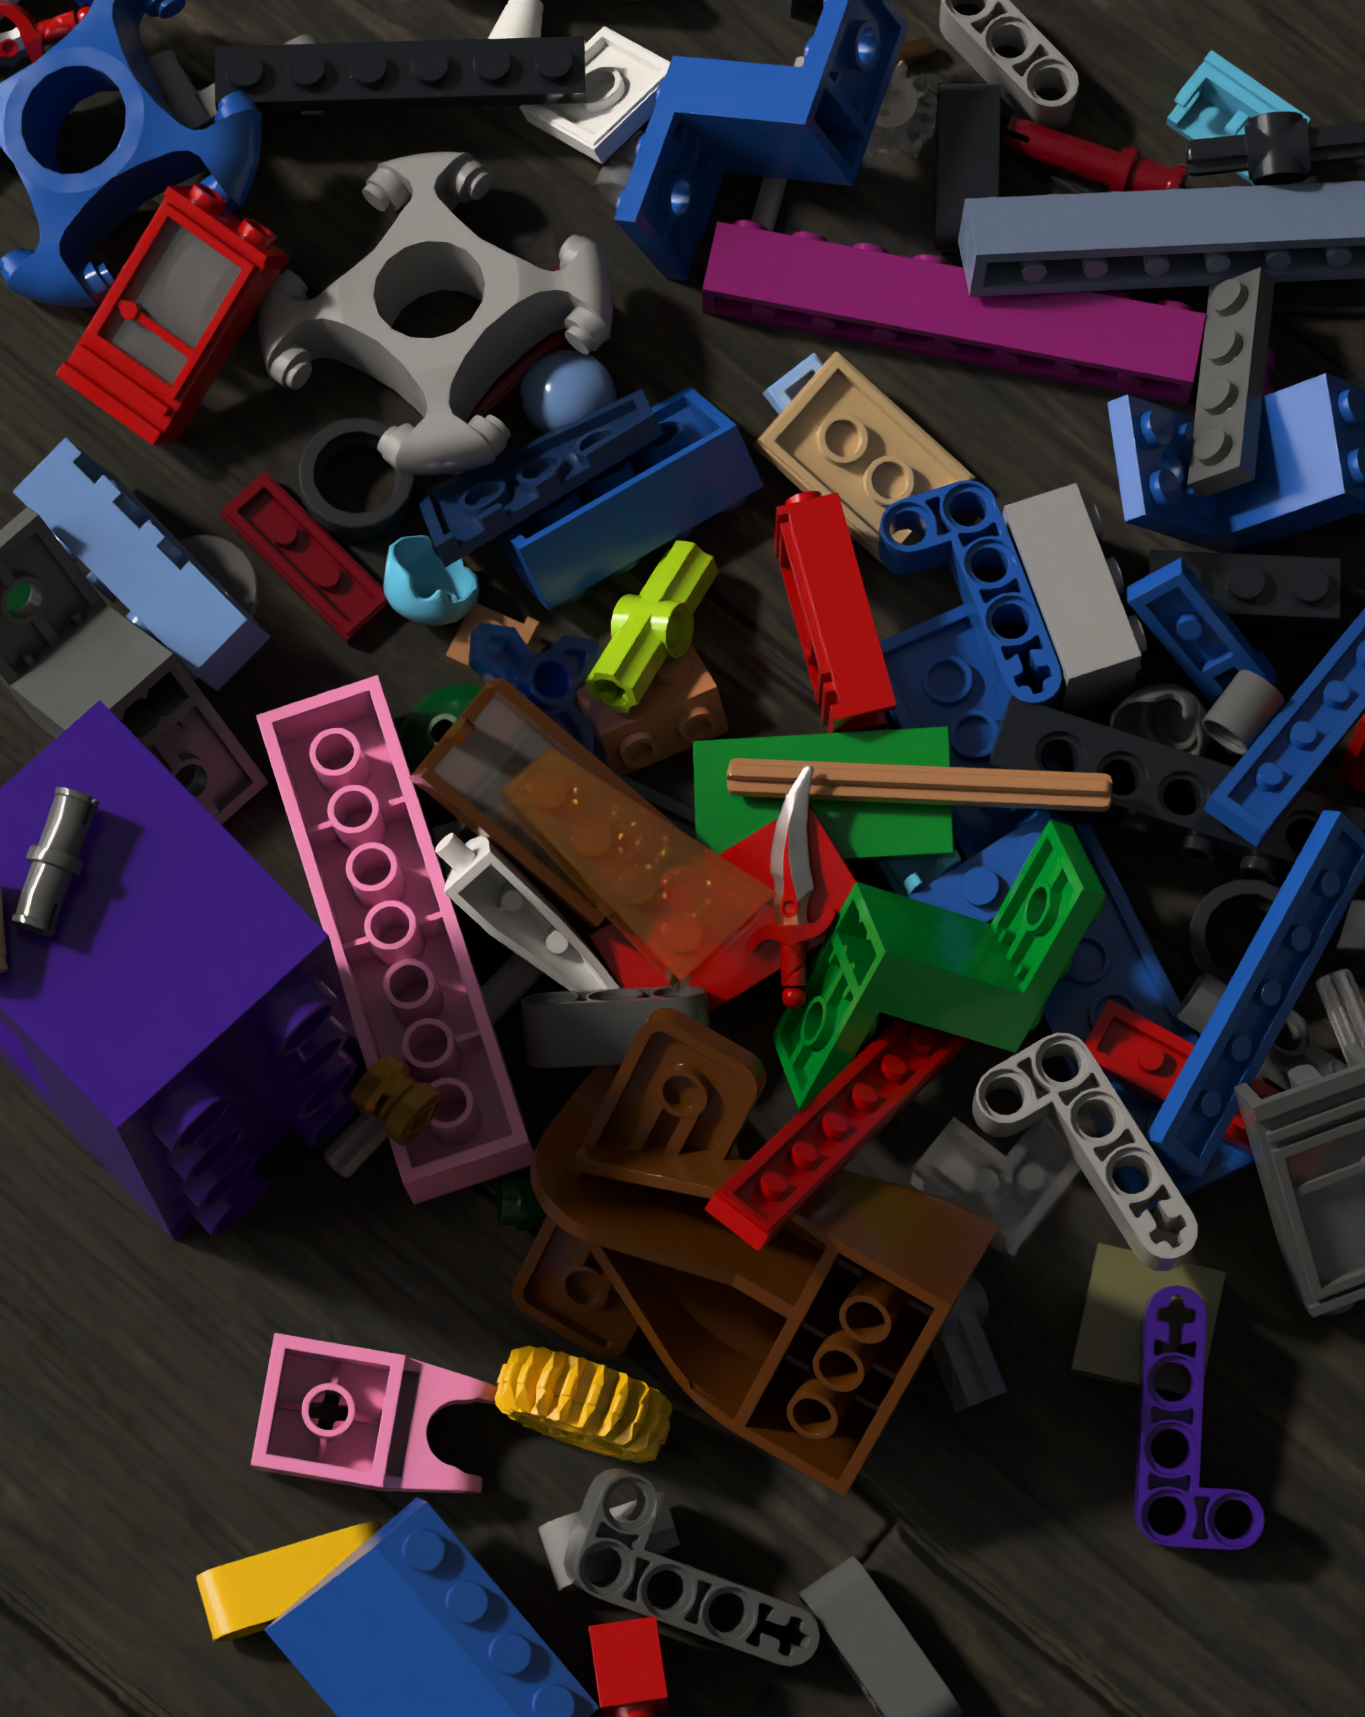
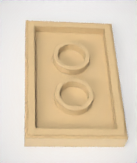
M837 351L827 359L752 445L802 492L819 491L822 493V496L838 492L850 535L882 564L883 562L879 557L878 551L879 528L882 514L889 505L955 482L973 480L975 477ZM909 529L899 530L892 535L895 541L907 546L915 545L922 539L920 534Z

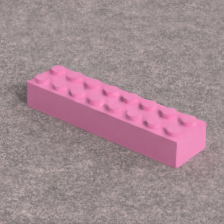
M378 675L256 715L322 928L329 935L366 1068L368 1070L384 1055L394 1053L409 1066L410 1076L418 1083L428 1082L444 1098L437 1115L413 1141L399 1146L388 1136L403 1185L413 1204L531 1166L534 1154L531 1139L454 902L444 893L446 877L439 856L435 852L436 846L416 785L409 779L412 772Z

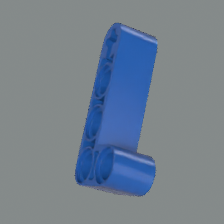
M972 480L959 481L889 505L882 514L878 541L879 557L885 567L897 574L912 575L949 564L1004 710L1011 696L1031 705L1040 704L1056 709L1062 681L1061 668L996 498L991 490L980 482ZM967 510L976 513L982 521L975 526L967 527L955 522L952 515L959 511ZM909 529L920 534L923 539L915 545L907 546L895 541L892 535L899 530ZM982 566H990L998 569L1004 577L997 582L988 583L976 578L973 571ZM1002 622H1013L1021 626L1025 634L1017 639H1007L997 634L994 627ZM1027 661L1026 673L1033 688H1042L1041 693L1033 694L1029 686H1020L1023 673L1022 664Z

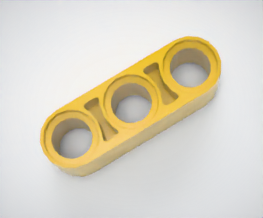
M372 1521L350 1526L227 1563L197 1575L196 1580L213 1642L234 1640L265 1631L264 1629L380 1530L383 1527L380 1521Z

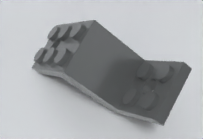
M26 507L0 530V679L35 723L56 739L100 700L174 777L183 767L195 764V777L186 789L221 825L269 783L176 656L103 601L38 513ZM29 582L31 593L27 602L19 609L8 610L7 597L10 591L18 584Z

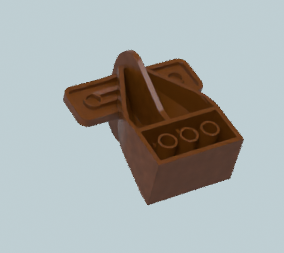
M672 1008L658 1009L652 1012L638 1030L622 1064L597 1066L593 1069L547 1127L537 1145L531 1162V1184L535 1197L547 1216L513 1282L511 1290L513 1301L518 1309L530 1318L601 1358L613 1359L621 1356L636 1336L639 1328H641L673 1378L704 1411L727 1429L845 1497L900 1404L1000 1225L963 1206L926 1192L842 1169L758 1252L704 1209L713 1194L748 1161L740 1159L736 1140L765 1086L767 1079L765 1067L761 1060L752 1052L688 1015Z

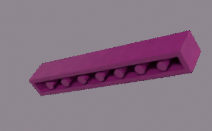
M737 220L732 224L717 221L702 289V313L1186 405L1188 404L1194 382L1206 313L1195 312L1189 305L1182 302L1165 300L1157 304L1132 300L1130 295L1119 290L1097 291L1096 293L1085 291L969 297L964 268L951 266L941 257L928 254L916 255L914 258L889 254L885 248L871 243H857L853 247L829 243L825 237L806 231L795 232L793 235L768 231L765 226L749 220Z

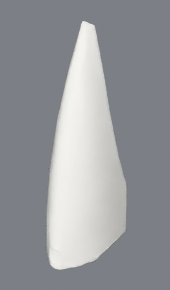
M450 833L440 841L435 852L451 866L447 873L444 893L488 934L570 991L621 988L591 948L557 908L488 838L479 836L464 844L454 833Z

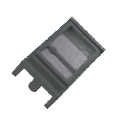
M1356 1042L1343 1046L1349 1065L1348 1068L1323 1077L1312 1065L1296 1066L1288 1071L1292 1088L1267 1098L1261 1099L1246 1082L1234 1086L1292 1293L1313 1318L1319 1315L1332 1316L1350 1310L1357 1301L1365 1299V1051Z

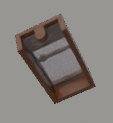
M503 677L491 679L486 683L409 777L415 785L425 790L476 835L488 838L529 880L577 919L576 921L583 927H598L602 921L610 925L618 919L633 899V896L627 890L642 872L647 876L651 875L667 859L673 849V846L667 841L678 828Z

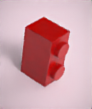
M656 1616L589 1626L601 1716L656 1717V1713L668 1712V1696Z

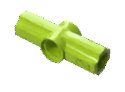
M676 540L673 547L666 550L640 594L624 595L617 602L611 620L612 639L585 681L590 696L604 704L609 711L628 714L633 705H638L666 657L678 659L687 652L694 631L693 613L718 574L713 556L702 551L696 543Z

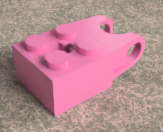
M274 1333L251 1468L377 1491L455 1494L482 1493V1477L464 1473L458 1468L440 1461L429 1448L426 1431L431 1418L446 1406L455 1404L465 1405L474 1402L494 1404L498 1387L463 1374L406 1357V1355ZM325 1396L339 1398L338 1408L348 1410L346 1420L335 1421L332 1430L319 1428V1418L309 1417L311 1406H322Z

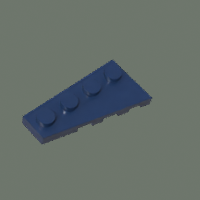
M640 389L593 411L578 421L561 426L497 456L493 464L464 471L415 494L432 541L444 567L446 568L624 458L642 451L649 443L661 437L663 432L643 390Z

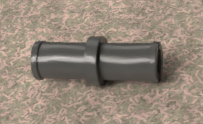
M56 787L55 797L39 843L29 847L26 861L31 866L15 912L10 918V923L22 929L53 937L55 934V926L71 879L80 878L84 863L79 860V856L95 810L98 809L100 804L97 799H93L90 795L65 787Z

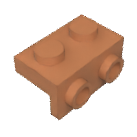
M690 643L687 652L678 659L666 657L638 705H633L628 714L609 711L604 704L590 696L587 686L575 690L580 707L602 746L608 768L623 775L630 774L693 747V741L710 740L726 733L729 729L718 688L692 643Z

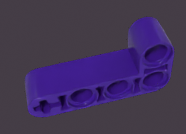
M1179 1285L1164 1287L1149 1297L1145 1303L1142 1317L1134 1495L1135 1524L1143 1536L1163 1546L1223 1550L1245 1549L1255 1543L1263 1531L1265 1523L1264 1512L1258 1500L1247 1492L1233 1488L1199 1486L1207 1323L1205 1304L1200 1296L1190 1288ZM1171 1296L1180 1298L1179 1303L1182 1309L1191 1310V1323L1180 1324L1178 1329V1344L1192 1343L1191 1357L1177 1352L1154 1355L1155 1341L1169 1344V1324L1164 1321H1158L1157 1311L1158 1308L1169 1307ZM1170 1362L1182 1366L1189 1376L1188 1391L1176 1401H1167L1157 1394L1153 1382L1157 1370L1162 1365ZM1173 1429L1179 1432L1186 1442L1185 1457L1174 1467H1161L1151 1455V1443L1157 1433L1162 1430ZM1163 1496H1171L1177 1499L1183 1508L1184 1514L1178 1529L1168 1534H1160L1154 1531L1148 1522L1147 1515L1153 1501ZM1228 1500H1239L1249 1511L1250 1520L1248 1527L1244 1533L1237 1537H1224L1215 1527L1214 1517L1216 1510L1222 1503Z

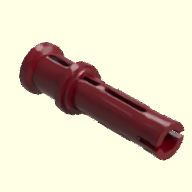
M1017 114L1012 115L1006 129L1028 136L1030 138L1029 142L1004 135L1001 144V152H1009L1109 186L1108 192L1185 189L1189 176L1187 164L1180 163L1177 167H1173L1148 159L1141 155L1140 148L1134 146L1130 148L1124 147L1121 152H1118L1103 145L1092 143L1021 118Z

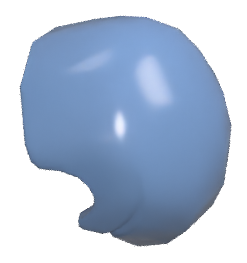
M557 349L537 360L521 380L520 386L521 407L529 424L533 425L543 435L561 426L578 421L593 411L617 401V392L613 380L605 366L591 354L585 355L575 350Z

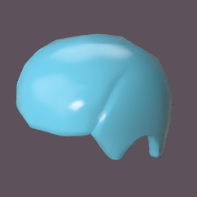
M425 535L401 537L389 546L384 575V595L390 606L400 615L413 622L439 626L459 621L476 605L479 594L478 576L464 565L463 557L445 568L440 557L434 551L432 539Z

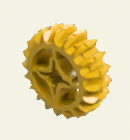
M533 1346L513 1349L507 1364H503L497 1380L498 1389L494 1398L495 1404L509 1419L520 1422L523 1427L536 1430L544 1436L552 1437L586 1451L598 1453L604 1457L610 1456L624 1462L629 1460L635 1463L655 1460L660 1446L665 1444L671 1427L670 1417L673 1405L659 1390L648 1387L643 1381L627 1376V1373L615 1371L606 1365L597 1364L583 1357H575L562 1351L556 1352L545 1347L536 1348Z

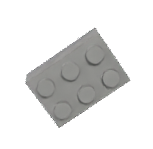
M1077 483L1005 505L1002 517L1061 668L1062 681L1056 709L1071 714L1130 695L1137 671L1141 670V652L1147 650V644L1139 619L1135 614L1127 617L1119 595L1125 593V585L1118 563L1114 557L1105 559L1097 539L1103 536V527L1094 502L1092 500L1083 502Z

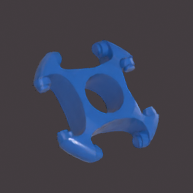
M74 0L79 6H82L84 3L90 6L86 16L66 37L36 62L0 83V147L14 163L30 196L40 225V241L36 250L26 251L24 248H18L10 251L0 260V273L6 281L8 289L33 301L53 306L69 308L100 307L118 276L106 262L100 265L94 260L87 262L90 254L144 202L161 194L168 186L180 184L201 172L208 170L211 172L200 183L215 190L227 200V204L224 207L225 210L233 213L238 208L244 207L253 186L260 160L263 139L262 112L259 111L252 98L245 95L244 91H234L218 103V112L215 114L214 124L206 129H189L167 103L141 42L139 25L145 13L149 17L167 19L178 14L184 8L185 0ZM120 91L126 106L125 129L117 148L101 165L83 173L62 174L56 157L57 135L66 115L81 100L98 92Z

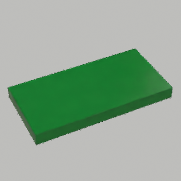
M949 727L693 741L697 868L777 819L785 798L741 797L729 794L727 788V769L732 759L748 758L951 767ZM809 799L847 863L955 857L953 806Z

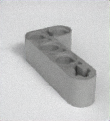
M1055 1033L1046 1036L991 1068L981 1077L973 1099L972 1114L976 1124L983 1132L993 1137L1006 1138L1018 1134L1048 1116L1141 1263L1154 1271H1170L1178 1268L1186 1261L1198 1237V1224L1194 1214L1094 1056L1080 1038L1069 1033ZM1053 1056L1065 1057L1074 1064L1077 1075L1072 1080L1066 1082L1054 1081L1044 1073L1042 1063L1047 1058ZM1007 1089L1014 1092L1019 1098L1021 1108L1016 1113L1000 1115L992 1111L985 1097L993 1090ZM1087 1111H1097L1108 1118L1112 1131L1107 1136L1101 1138L1090 1137L1079 1128L1077 1117ZM1123 1166L1134 1167L1144 1175L1147 1188L1137 1194H1127L1115 1185L1112 1173L1117 1168ZM1155 1198H1158L1160 1202H1158L1152 1217L1146 1208L1151 1205ZM1143 1212L1139 1218H1136L1134 1216L1135 1214ZM1156 1222L1163 1231L1175 1228L1179 1232L1173 1249L1166 1241L1155 1244L1151 1240L1157 1227Z

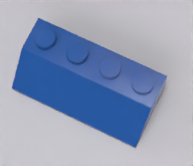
M691 386L651 408L663 432L661 437L649 443L642 451L624 458L495 537L526 588L548 610L557 605H567L575 602L585 594L590 586L611 574H621L632 569L644 555L665 543H675L676 540L680 541L686 538L696 525L717 513L729 512L738 508L746 501L748 495L764 487L737 425Z

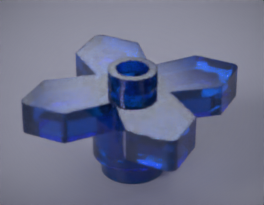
M481 623L470 634L469 666L485 683L500 677L506 679L593 754L595 726L572 702L577 691L586 686L585 681L599 660V643L593 639L563 635L545 653L533 655L516 628ZM532 738L545 760L548 761L552 754Z

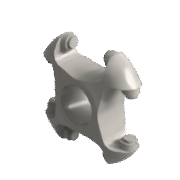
M466 152L420 153L379 163L377 170L366 180V186L362 189L364 197L373 207L382 212L387 208L391 211H397L402 205L405 207L376 248L347 273L327 287L319 296L309 301L306 296L308 292L306 284L294 272L286 269L282 274L279 273L259 306L258 333L260 349L270 379L275 380L285 388L296 390L302 387L309 379L312 372V360L319 358L335 359L365 372L394 389L423 416L424 419L416 427L408 423L399 427L392 426L385 431L379 440L377 449L382 454V458L403 474H452L493 464L496 457L507 446V440L511 437L509 429L498 418L490 414L485 418L475 415L468 423L466 421L498 377L551 333L564 328L567 329L565 337L568 342L585 355L589 354L591 350H597L604 341H608L611 335L613 288L608 262L604 250L598 242H594L586 236L571 235L564 242L559 252L560 270L548 271L538 268L479 238L452 213L459 201L467 203L472 199H481L487 193L492 183V175L488 173L487 168L475 160L470 153ZM440 290L461 291L482 301L472 319L449 334L435 338H415L391 329L401 310L418 297Z

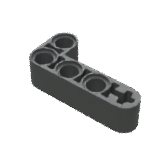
M619 1468L605 1470L595 1477L587 1491L564 1556L563 1563L566 1575L574 1585L596 1598L648 1617L656 1616V1620L779 1665L790 1667L800 1665L813 1656L819 1644L820 1632L818 1623L806 1610L784 1599L645 1548L659 1508L658 1494L650 1481L629 1470ZM627 1483L632 1484L637 1494L636 1506L628 1516L616 1519L609 1510L610 1495L618 1486ZM609 1548L614 1559L613 1569L610 1574L601 1581H589L585 1572V1563L588 1556L596 1549ZM669 1570L675 1581L674 1592L664 1603L651 1604L647 1596L648 1582L657 1572ZM731 1593L736 1605L735 1614L725 1625L714 1627L710 1623L708 1616L709 1606L713 1599L720 1594ZM758 1616L778 1625L790 1626L794 1629L793 1637L790 1641L786 1639L778 1640L756 1629Z

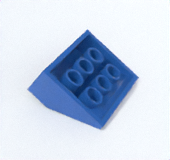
M418 1497L264 1629L337 1717H589L600 1708L428 1502Z

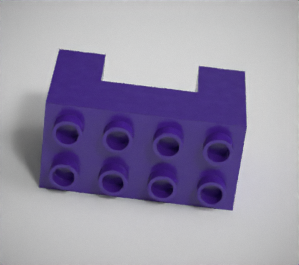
M99 700L0 788V886L2 889L7 954L5 958L8 966L7 971L0 973V1057L174 1241L196 1220L212 1237H216L238 1223L264 1196L270 1182L255 1166L284 1139L294 1132L309 1148L316 1147L337 1132L354 1115L358 1109L351 1104L350 1097L356 1083L351 1078L365 1065L329 935ZM56 787H65L90 795L93 799H97L100 804L98 809L95 810L79 856V860L84 863L80 878L71 879L55 926V934L53 937L22 929L10 923V918L15 912L31 866L26 861L29 847L39 843L55 797Z

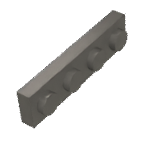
M1261 267L1209 287L1187 485L1201 498L1255 479L1275 280Z

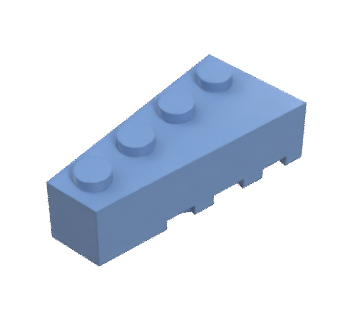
M67 437L13 491L27 507L40 515L73 561L76 562L80 559L91 570L86 576L88 580L113 603L119 599L130 610L125 618L156 640L158 638L176 656L193 681L200 678L219 691L271 637L114 473Z

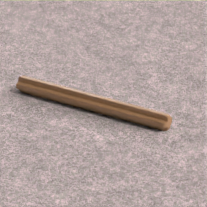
M748 758L732 759L727 769L728 793L732 796L785 798L802 769L807 765H812L814 769L809 792V799L1106 812L1111 806L1113 787L1111 776L1106 773Z

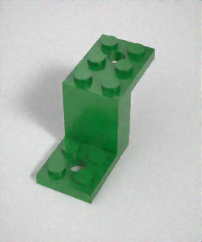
M1049 819L991 923L855 882L833 926L807 970V985L801 986L807 994L805 1005L797 1010L787 1008L771 1036L799 1110H802L852 1062L862 1042L870 1040L877 1027L879 1012L1007 1051L1017 1052L1028 1031L1034 1030L1039 1024L1044 1010V1003L1058 979L1064 978L1070 970L1075 949L1087 928L1093 926L1098 921L1104 906L1106 893L1072 826Z

